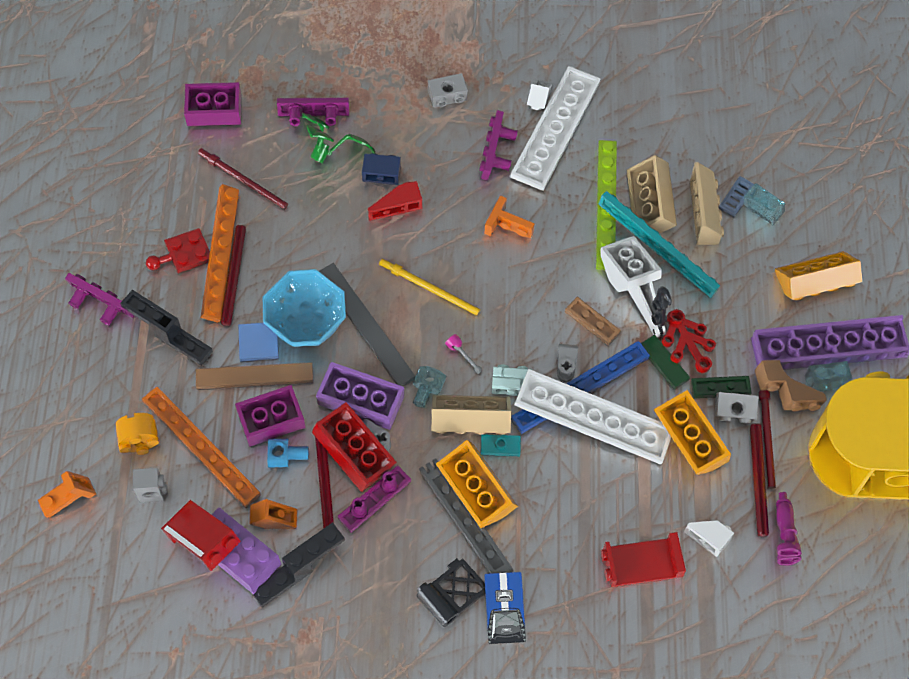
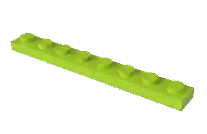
M599 140L596 269L605 270L601 258V247L616 242V219L598 203L602 194L606 191L616 196L617 141Z

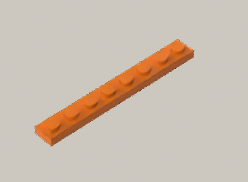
M224 184L219 187L200 317L217 323L221 321L239 189Z
M155 387L142 398L151 411L245 508L261 496L259 490L158 387Z

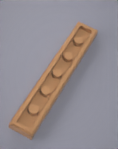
M312 362L196 369V389L313 383Z

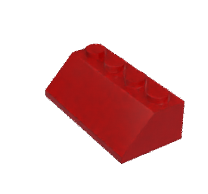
M347 402L318 421L312 430L313 435L361 493L375 484L384 473L388 472L397 463Z

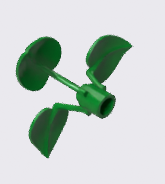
M302 113V119L306 118L320 127L319 130L314 126L307 125L310 137H318L317 144L310 156L314 160L323 163L326 156H331L332 152L347 139L368 146L373 153L376 152L366 140L352 134L344 136L329 150L330 146L323 141L327 139L334 142V139L323 131L324 127L329 129L330 126L319 118Z

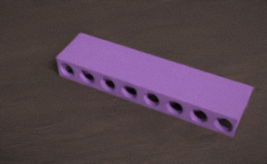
M903 315L758 329L754 331L751 337L756 364L758 366L762 360H780L783 370L905 358L909 355V343L902 321L904 318Z

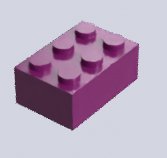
M239 82L185 84L184 115L187 126L241 125L242 94Z
M292 385L235 403L249 447L266 442L268 439H274L306 428L304 417Z

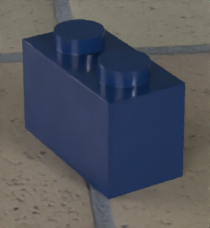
M376 153L364 154L362 182L399 185L401 157L378 155Z

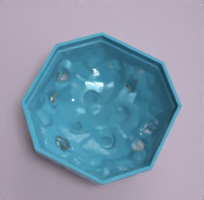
M316 269L288 271L262 297L264 324L284 342L293 347L319 346L337 330L346 318L344 291Z

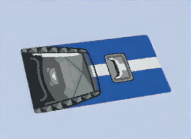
M521 572L485 574L489 644L526 642Z

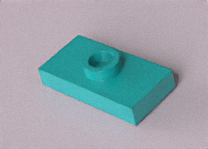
M481 435V455L520 457L521 436Z

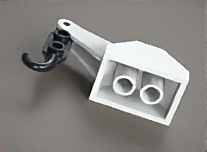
M635 236L601 247V258L610 283L617 292L628 290L652 334H655L657 338L666 334L664 325L667 322L666 308L672 304L671 295L668 289L663 286L658 288L657 295H655L652 281L661 278V268Z

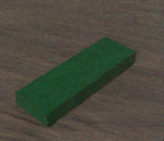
M655 334L641 343L650 355L649 360L674 390L689 381L690 376L679 363L671 360V353L663 346Z
M749 376L691 379L693 399L716 398V393L752 394Z

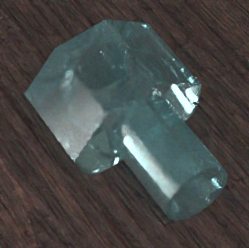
M420 366L413 381V385L419 388L413 404L425 408L431 393L436 395L440 393L447 376L438 369ZM430 377V378H433L434 380L429 382V381H426L425 379Z

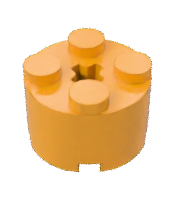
M134 413V417L127 418L126 415L116 421L118 447L121 453L137 452L138 455H144L149 452V449L159 444L156 421L153 415Z

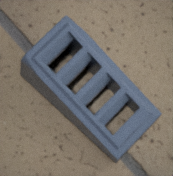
M740 176L720 204L719 209L735 217L752 194L755 185ZM728 202V203L732 204L733 206H735L736 208L734 209L733 207L729 206V205L726 204V203Z

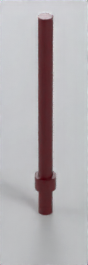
M203 148L199 149L198 154L208 160L209 164L219 167L285 210L287 208V202L221 161L220 157L210 154Z
M760 390L758 397L759 401H761L767 482L768 488L774 489L776 488L769 410V400L771 398L770 391Z

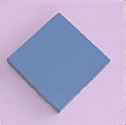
M264 323L238 324L240 362L279 359L278 336Z

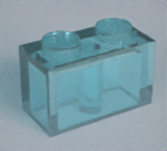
M757 183L744 196V205L772 225L785 212V203Z
M848 361L809 366L805 379L807 386L818 391L839 389L852 380Z

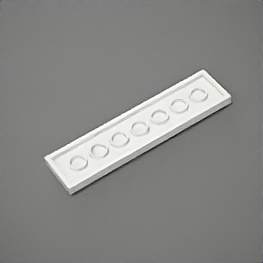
M568 66L512 170L511 178L544 191L595 94L601 78Z
M530 369L527 370L514 406L658 464L663 463L671 439L670 434L660 421Z

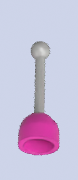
M457 334L452 335L445 342V345L453 351L458 350L475 368V372L477 374L481 373L482 368L477 366L461 348L462 341Z

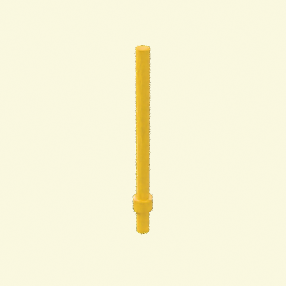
M383 258L380 260L379 265L390 270L391 274L397 277L401 276L476 316L479 314V308L404 270L397 263L394 265Z

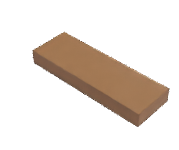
M578 296L565 308V312L608 346L621 333L619 328Z

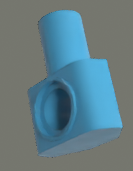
M288 438L268 439V467H288L289 460H309V446H289ZM277 451L283 452V454L280 456L274 455V453Z

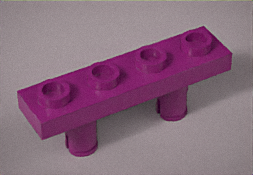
M277 98L278 116H290L289 121L292 126L300 124L302 113L312 116H325V123L328 126H333L336 124V116H349V98Z
M497 110L495 117L491 116L489 126L492 128L487 133L486 141L488 146L484 147L482 154L485 157V161H481L479 171L482 172L481 179L488 181L493 167L509 171L512 160L497 157L495 154L499 137L515 141L518 130L509 129L501 125L503 111Z
M71 273L67 274L65 280L77 289L68 302L70 306L79 309L85 297L89 295L108 305L100 318V321L107 326L111 325L118 312H122L131 318L135 316L121 307L120 303L123 300L118 299L115 293L109 290L107 292L101 290L102 287L94 282L89 284L79 274L75 276Z
M397 465L393 470L384 473L383 478L361 497L355 498L352 504L337 516L338 520L352 533L411 482V478Z

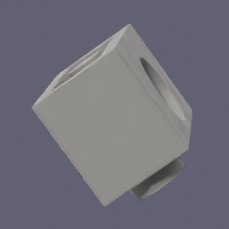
M462 73L428 80V93L433 108L467 101L468 90Z
M718 392L716 393L714 417H720L719 421L731 422V418L739 419V423H751V420L757 419L758 396ZM733 403L740 405L741 410L738 414L732 411Z
M158 468L133 469V490L139 502L164 501V494H167V482H164V475L160 474Z

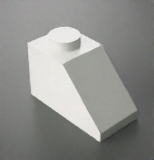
M535 79L531 84L527 105H530L535 110L544 109L547 105L553 83Z
M718 520L691 522L684 531V533L716 557L734 534L727 524L721 523Z

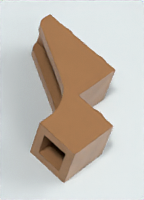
M762 360L755 369L760 390L771 392L778 390L784 410L796 412L809 409L810 411H816L827 401L826 395L823 392L790 378L783 370L780 360Z

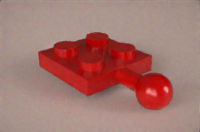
M200 228L164 240L169 254L160 257L149 256L146 259V267L150 270H157L161 264L173 261L177 273H181L207 264L209 262L210 250Z

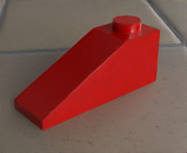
M417 181L398 185L369 207V221L422 209V196Z

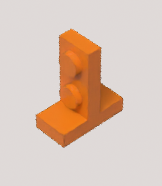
M500 196L485 223L484 234L491 236L496 226L499 225L501 228L514 231L522 237L531 238L534 233L535 223L505 212L507 198Z
M69 471L61 475L63 483L38 499L45 517H52L81 496L87 498L95 496L96 492L90 479Z

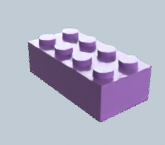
M331 362L316 394L318 405L331 410H335L347 402L361 420L368 419L377 426L391 430L404 399V387Z
M218 507L212 515L231 528L241 541L218 565L254 595L258 587L264 584L281 566L279 556Z

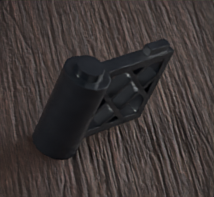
M456 558L447 566L449 570L432 583L427 584L425 582L417 589V598L443 627L451 624L459 614L486 593L485 582L463 558L460 561ZM462 566L467 571V578L456 577V570ZM443 580L452 581V590H445L439 584ZM455 581L467 582L466 592L455 591ZM470 583H477L482 590L478 593L469 592ZM454 595L466 596V603L459 607L454 601Z

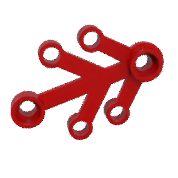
M679 309L670 311L667 314L669 328L667 334L662 339L663 346L671 347L673 345V336L676 328L680 333L676 349L670 356L671 360L675 363L681 362L686 344L696 361V370L700 373L708 372L712 366V361L709 357L702 356L695 343L702 345L707 352L714 350L716 342L713 339L701 337L706 333L707 327L702 323L698 324L685 319L684 313ZM686 327L693 329L695 334L688 332Z

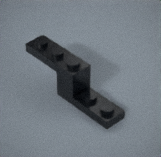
M133 289L120 303L122 308L152 326L155 337L199 365H202L213 352L210 346L181 329L177 317Z
M332 522L282 557L284 566L275 571L264 584L260 585L253 595L262 608L313 572L311 564L345 541L344 536Z

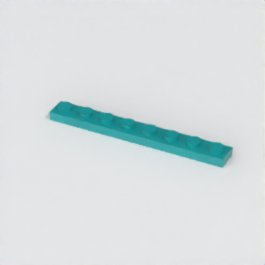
M608 191L602 194L598 205L709 298L716 294L720 285L714 278L709 277L700 266L695 265L685 254L679 252L671 242L661 237L658 231L648 226L629 207L624 206L618 201L616 196Z

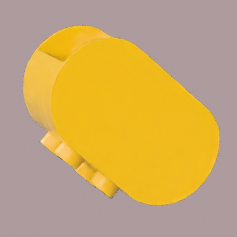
M872 372L867 374L866 377L847 382L834 393L815 425L808 445L812 468L819 480L831 491L846 497L909 499V375L905 379L890 378V374L887 372Z

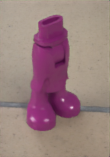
M780 492L779 500L776 502V519L780 530V539L785 542L777 546L778 555L776 558L779 565L789 566L801 561L802 551L796 536L798 532L794 525L792 503L787 499L786 492Z

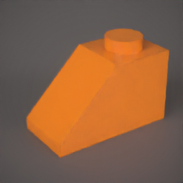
M265 499L250 505L249 524L264 529H295L297 527V509Z

